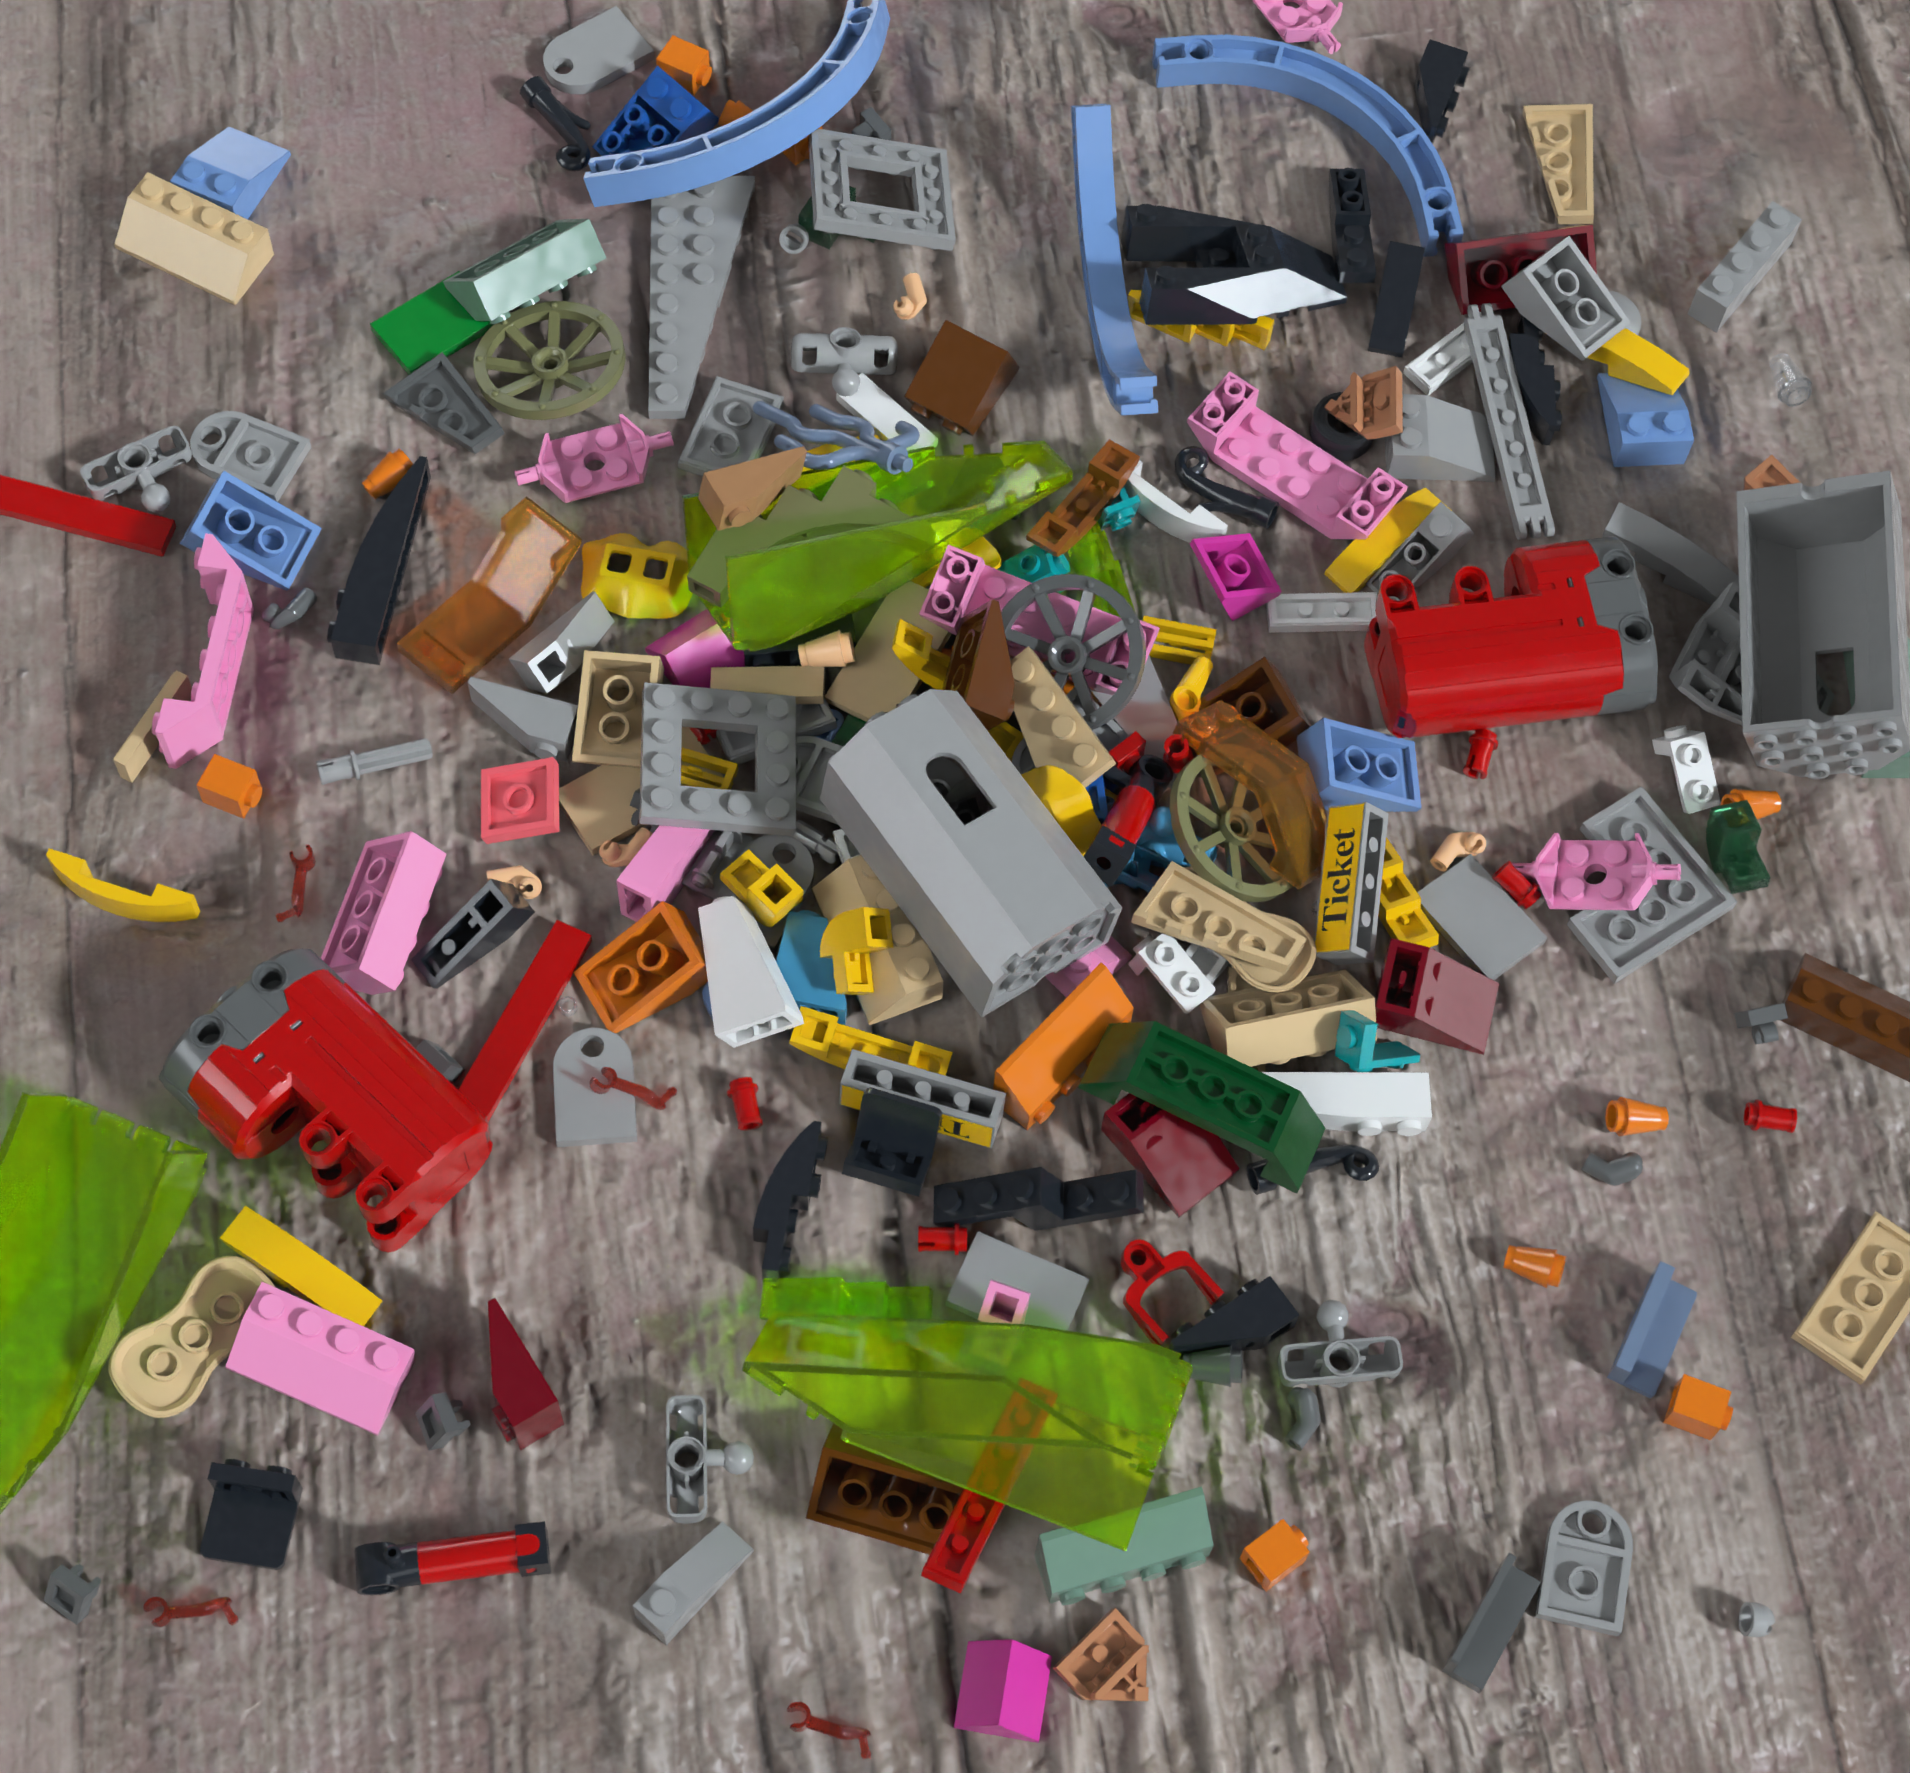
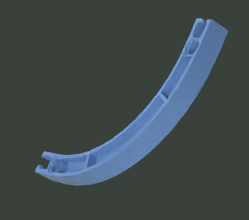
M848 0L839 31L820 60L790 88L751 113L707 133L680 142L640 151L590 158L588 164L591 171L585 172L583 179L594 207L654 199L696 189L750 169L807 137L840 111L859 91L873 71L881 55L890 22L885 0H872L871 5L867 7H862L861 2L863 0Z
M1194 35L1155 38L1152 64L1153 69H1157V88L1198 84L1243 85L1279 92L1321 108L1357 131L1390 165L1410 201L1421 247H1425L1423 257L1437 255L1438 232L1442 231L1445 233L1448 243L1462 241L1464 232L1449 175L1437 150L1424 130L1406 109L1386 91L1360 73L1314 51L1258 37Z
M1106 103L1071 106L1079 245L1088 317L1101 380L1111 405L1121 416L1158 413V401L1153 398V387L1157 386V375L1146 366L1138 348L1123 276L1114 187L1111 105Z

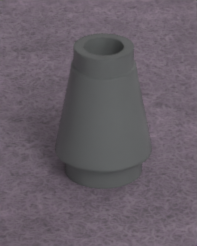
M1232 1346L1184 1353L1183 1355L1184 1378H1192L1232 1387V1383H1242V1350H1232Z

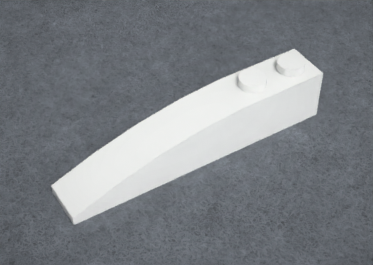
M1262 1072L1300 1090L1328 1130L1358 1131V1134L1363 1136L1378 1135L1382 1131H1397L1402 1136H1414L1421 1132H1426L1432 1118L1429 1073Z

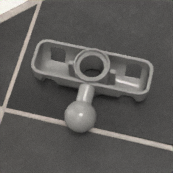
M839 327L830 334L798 333L792 338V369L797 372L835 373L832 379V387L841 396H852L858 391L860 386L858 374L891 375L896 372L898 345L892 336L861 335L853 328ZM803 351H817L816 362L813 365H805L802 362ZM874 353L888 354V364L881 368L875 366Z
M170 426L136 442L128 443L116 451L85 464L81 468L80 473L90 496L95 500L104 501L109 496L116 493L120 494L133 488L135 490H143L141 502L148 511L155 513L163 512L168 508L171 496L166 487L155 482L157 476L173 470V467L182 463L186 464L192 458V452L182 430L177 426ZM170 435L176 448L162 453L158 441L161 437ZM96 466H103L108 478L95 484L91 476V470Z
M1337 1300L1325 1301L1317 1310V1321L1320 1327L1327 1331L1329 1341L1288 1344L1282 1347L1278 1355L1279 1378L1281 1383L1287 1387L1307 1384L1308 1386L1329 1385L1340 1388L1349 1383L1374 1381L1381 1377L1393 1379L1399 1375L1403 1368L1400 1343L1394 1337L1384 1336L1345 1340L1343 1328L1349 1320V1313L1346 1306ZM1384 1343V1354L1368 1355L1370 1344ZM1294 1349H1304L1303 1360L1288 1362V1352ZM1340 1357L1348 1363L1349 1369L1345 1371L1337 1370L1331 1365L1329 1359Z
M699 1395L672 1396L666 1405L667 1511L671 1520L681 1524L700 1522L707 1514V1466H723L729 1473L738 1475L750 1470L754 1461L752 1449L746 1443L740 1441L732 1442L725 1446L724 1449H707L706 1403ZM703 1414V1429L698 1431V1415ZM670 1415L677 1416V1431L670 1428ZM683 1453H693L698 1457L696 1464L689 1468L681 1467L676 1463L677 1458ZM670 1496L677 1498V1513L672 1512L670 1509ZM704 1496V1507L699 1512L698 1497Z

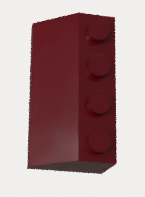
M1575 225L1445 243L1448 280L1461 315L1468 314V306L1473 304L1478 305L1479 312H1481V306L1484 303H1491L1493 311L1515 308V305L1501 285L1568 236L1571 237L1597 274L1593 225Z

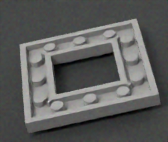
M816 129L809 134L814 230L858 236L864 239L889 241L896 244H909L934 250H953L956 239L946 149L824 129ZM848 167L857 170L882 172L893 176L912 177L915 211L850 201Z
M644 682L642 689L639 824L793 837L796 830V696ZM682 727L755 733V792L681 786Z

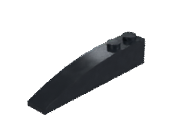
M419 456L398 482L376 515L361 543L350 570L345 589H339L336 600L338 615L336 621H330L327 631V641L332 643L335 658L380 665L431 479L427 457Z

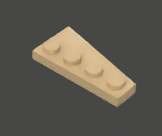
M1593 104L1523 106V116L1557 223L1593 224Z
M1028 646L1010 660L1015 684L1012 699L1015 702L1014 712L1035 768L1045 765L1057 766L1074 776L1086 788L1113 767L1116 762L1036 653Z
M1173 861L1170 862L1135 911L1131 920L1133 924L1286 974L1304 947L1307 939Z

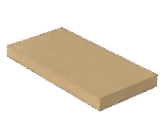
M898 576L855 646V662L847 663V667H842L825 695V700L828 704L867 722L876 713L889 712L895 709L896 704H899L909 695L916 694L923 681L900 661L892 650V643L896 624L902 619L932 634L931 648L939 652L942 651L952 633L919 615L929 589Z
M682 727L681 747L708 755L690 728ZM681 761V765L693 766L702 769L704 772L724 777L720 772ZM601 765L559 788V806L592 856L599 853V848L605 841L619 842L637 832L640 827L649 825L638 824L635 826L631 823L633 813L638 810L630 806L634 792L640 788L641 768Z
M1875 1211L1791 1336L1792 1339L1860 1385L1866 1380L1910 1312V1234Z

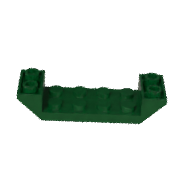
M1156 1021L1109 1024L1078 1086L1079 1089L1112 1105H1115L1121 1090H1124L1267 1159L1260 1176L1296 1194L1301 1187L1326 1129L1300 1090Z

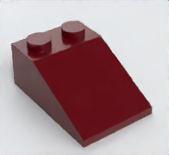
M496 1298L488 1301L492 1393L497 1406L492 1408L491 1411L496 1418L495 1423L506 1442L508 1443L514 1439L519 1449L522 1450L564 1425L556 1396Z

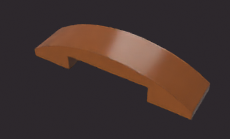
M1109 439L1089 462L1086 475L1053 513L1047 511L1026 535V540L1055 557H1059L1067 552L1096 524L1102 515L1103 509L1112 504L1134 471L1140 456Z

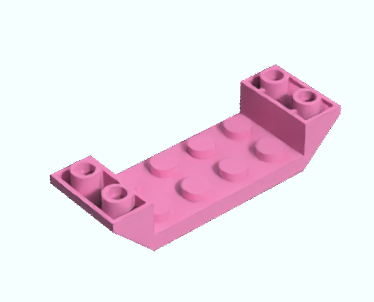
M1229 371L1187 419L1188 425L1211 460L1264 496L1279 502L1281 507L1328 538L1366 540L1404 495L1408 486L1379 467L1368 479L1256 407L1259 390Z
M205 533L202 547H197L195 551L194 568L199 570L201 576L200 585L202 589H205L209 603L217 605L218 608L216 616H211L208 622L207 632L208 638H210L208 648L202 649L200 654L199 668L202 671L200 681L194 682L192 686L191 701L164 698L160 712H155L152 721V733L158 738L159 751L164 754L168 767L174 769L179 768L223 739L254 612L242 570L215 536Z
M948 545L919 615L948 632L957 635L961 618L991 599L999 601L1002 611L1018 592L1032 583L987 566L983 558ZM1056 592L1048 594L1049 600L1067 636H1071L1080 602ZM1036 601L1019 615L1011 627L1015 631L1050 644L1055 641ZM1092 607L1082 643L1122 619ZM1140 620L1145 637L1147 661L1160 628ZM1127 632L1089 654L1090 658L1127 670L1130 651ZM1006 640L1010 658H1014L1027 648ZM1033 650L1041 662L1048 660L1047 655ZM1074 651L1065 655L1067 663H1071L1075 659ZM1085 669L1083 671L1089 689L1096 692L1114 695L1122 683L1121 680ZM1069 677L1068 680L1073 682L1072 677Z

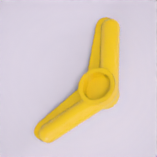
M1204 656L1195 658L1171 694L1169 701L1175 718L1181 724L1197 755L1214 749L1199 712L1201 705L1200 696L1213 669L1212 661Z

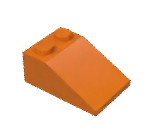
M663 901L573 972L607 1030L615 1034L692 995L708 982L703 941L685 912Z

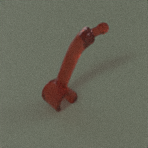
M308 844L305 845L308 856L303 860L296 859L292 851L289 853L292 865L295 868L291 896L293 908L275 915L280 923L295 915L299 918L303 912L306 875L308 871L313 869L316 862L313 850Z
M603 1067L601 1069L602 1075L608 1080V1085L600 1083L595 1077H592L589 1083L592 1091L597 1094H605L611 1088L633 1095L658 1110H664L666 1108L665 1103L677 1094V1090L672 1086L659 1098L645 1086L618 1078L615 1070L611 1067Z
M152 1597L143 1606L145 1612L152 1611L156 1607H164L162 1615L151 1622L155 1627L166 1626L171 1619L204 1617L220 1610L224 1612L231 1626L239 1622L238 1616L235 1615L230 1607L232 1600L229 1597H219L202 1603L169 1606L164 1599Z
M794 1702L788 1706L787 1712L801 1711L806 1715V1719L803 1722L790 1725L791 1730L802 1732L808 1728L838 1739H859L861 1758L863 1760L871 1758V1751L869 1750L867 1740L871 1733L868 1729L841 1725L811 1715L809 1707L802 1702Z

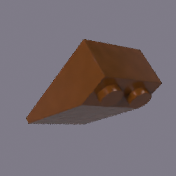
M994 599L961 618L942 690L957 691L987 731L1007 721L1013 712L1015 704L1012 699L1015 684L999 601Z
M1265 656L1200 698L1199 712L1214 748H1235L1262 758L1282 750L1296 741L1298 735L1311 727L1281 673ZM1176 718V720H1177V722H1178V725H1179V727H1180V730H1181V732H1182V734H1183V737H1184V739L1186 738V739L1188 740L1189 749L1192 751L1193 757L1195 758V757L1198 756V755L1196 754L1194 748L1192 747V745H1191V743H1190L1188 737L1186 736V734H1185V732H1184V730H1183L1181 724L1179 723L1178 719ZM1227 765L1212 766L1215 776L1235 768Z

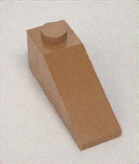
M805 447L794 448L703 473L698 499L717 530L741 527L746 523L752 522L785 491L788 484L791 486L801 477L807 454Z

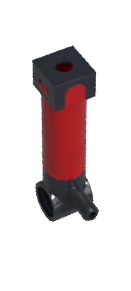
M1142 756L1130 775L1116 766L1111 767L1103 774V777L1121 787L1122 790L1083 857L1102 882L1111 887L1130 860L1152 812L1173 779L1172 768L1157 756Z
M545 1521L515 1525V1530L398 1545L391 1542H374L360 1545L354 1550L357 1593L361 1595H383L395 1592L401 1587L521 1573L522 1577L551 1574L549 1538Z

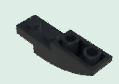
M1353 168L1330 169L1329 208L1333 260L1338 270L1339 283H1375L1376 267L1369 227L1371 211L1364 169Z
M1520 314L1517 323V334L1510 333L1508 344L1530 430L1542 445H1550L1554 432L1560 431L1562 423L1561 410H1556V402H1558L1560 397V380H1555L1554 365H1544L1545 350L1539 349V341H1542L1543 331Z
M813 1121L796 1137L775 1166L763 1191L753 1225L754 1241L767 1243L762 1265L763 1282L779 1284L781 1271H789L792 1248L786 1247L788 1233L795 1234L799 1215L798 1209L808 1211L810 1198H818L822 1175L816 1174L815 1170L817 1160L825 1161L828 1137L822 1136V1122Z

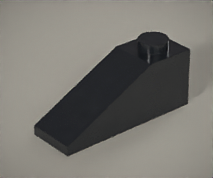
M490 879L411 960L430 985L437 989L508 940L535 911L513 884Z

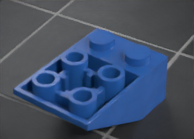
M657 66L592 147L602 156L656 148L707 133L714 128L719 118L663 69Z

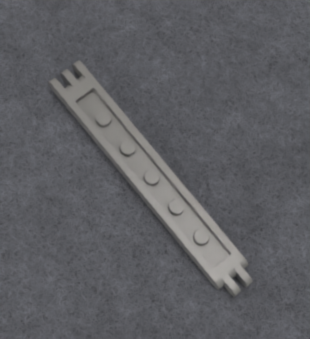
M1491 303L1482 304V316H1480L1477 304L1469 305V318L1464 319V329L1517 540L1526 539V526H1528L1531 538H1540V524L1542 525L1545 537L1554 536V522L1502 317L1500 314L1494 315Z

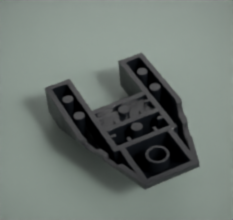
M1151 204L1126 206L1121 235V244L1126 261H1195L1197 268H1173L1170 266L1145 268L1139 304L1146 325L1255 324L1258 317L1275 313L1276 318L1289 316V312L1292 309L1307 306L1308 311H1313L1347 302V294L1343 284L1339 283L1338 270L1333 257L1271 226Z

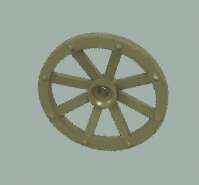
M550 301L518 309L510 313L511 316L508 319L494 324L480 340L473 359L474 375L478 388L483 397L493 407L508 415L522 419L550 420L576 414L603 399L619 381L624 370L626 353L618 327L606 314L581 303ZM561 319L576 320L588 324L565 350L560 348ZM549 320L548 347L540 350L518 330L535 322ZM599 332L607 338L611 345V351L574 360ZM508 337L532 360V363L492 357L499 344ZM607 365L603 373L592 384L572 375V373ZM488 369L529 376L498 389L490 380ZM543 385L539 402L525 401L513 397L535 386ZM565 385L578 391V393L569 397L552 401L555 388Z
M1223 747L1210 749L1199 754L1180 770L1174 780L1170 794L1171 824L1183 855L1201 878L1239 900L1246 902H1264L1274 899L1288 891L1299 881L1309 859L1310 836L1308 824L1302 806L1294 791L1272 766L1249 752ZM1214 765H1227L1238 768L1229 807H1227L1212 768ZM1199 772L1215 813L1189 796L1192 783ZM1250 775H1252L1275 798L1249 813L1243 808ZM1282 808L1289 826L1291 839L1259 832L1256 829V822ZM1189 812L1212 827V835L1198 842L1191 825ZM1251 844L1291 853L1287 868L1281 877ZM1217 845L1225 848L1227 873L1221 870L1205 852ZM1239 852L1268 884L1257 885L1242 882Z

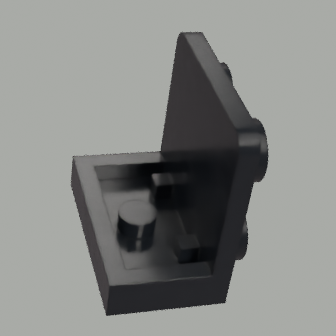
M867 1088L862 1096L855 1137L845 1159L842 1174L919 1197L932 1163L942 1111L938 1107L875 1088Z
M226 1459L225 1464L211 1462L207 1479L214 1488V1494L200 1546V1553L205 1559L272 1570L281 1569L285 1565L303 1490L296 1475H292V1470L275 1465L267 1466L266 1470L250 1468L251 1465L237 1459Z

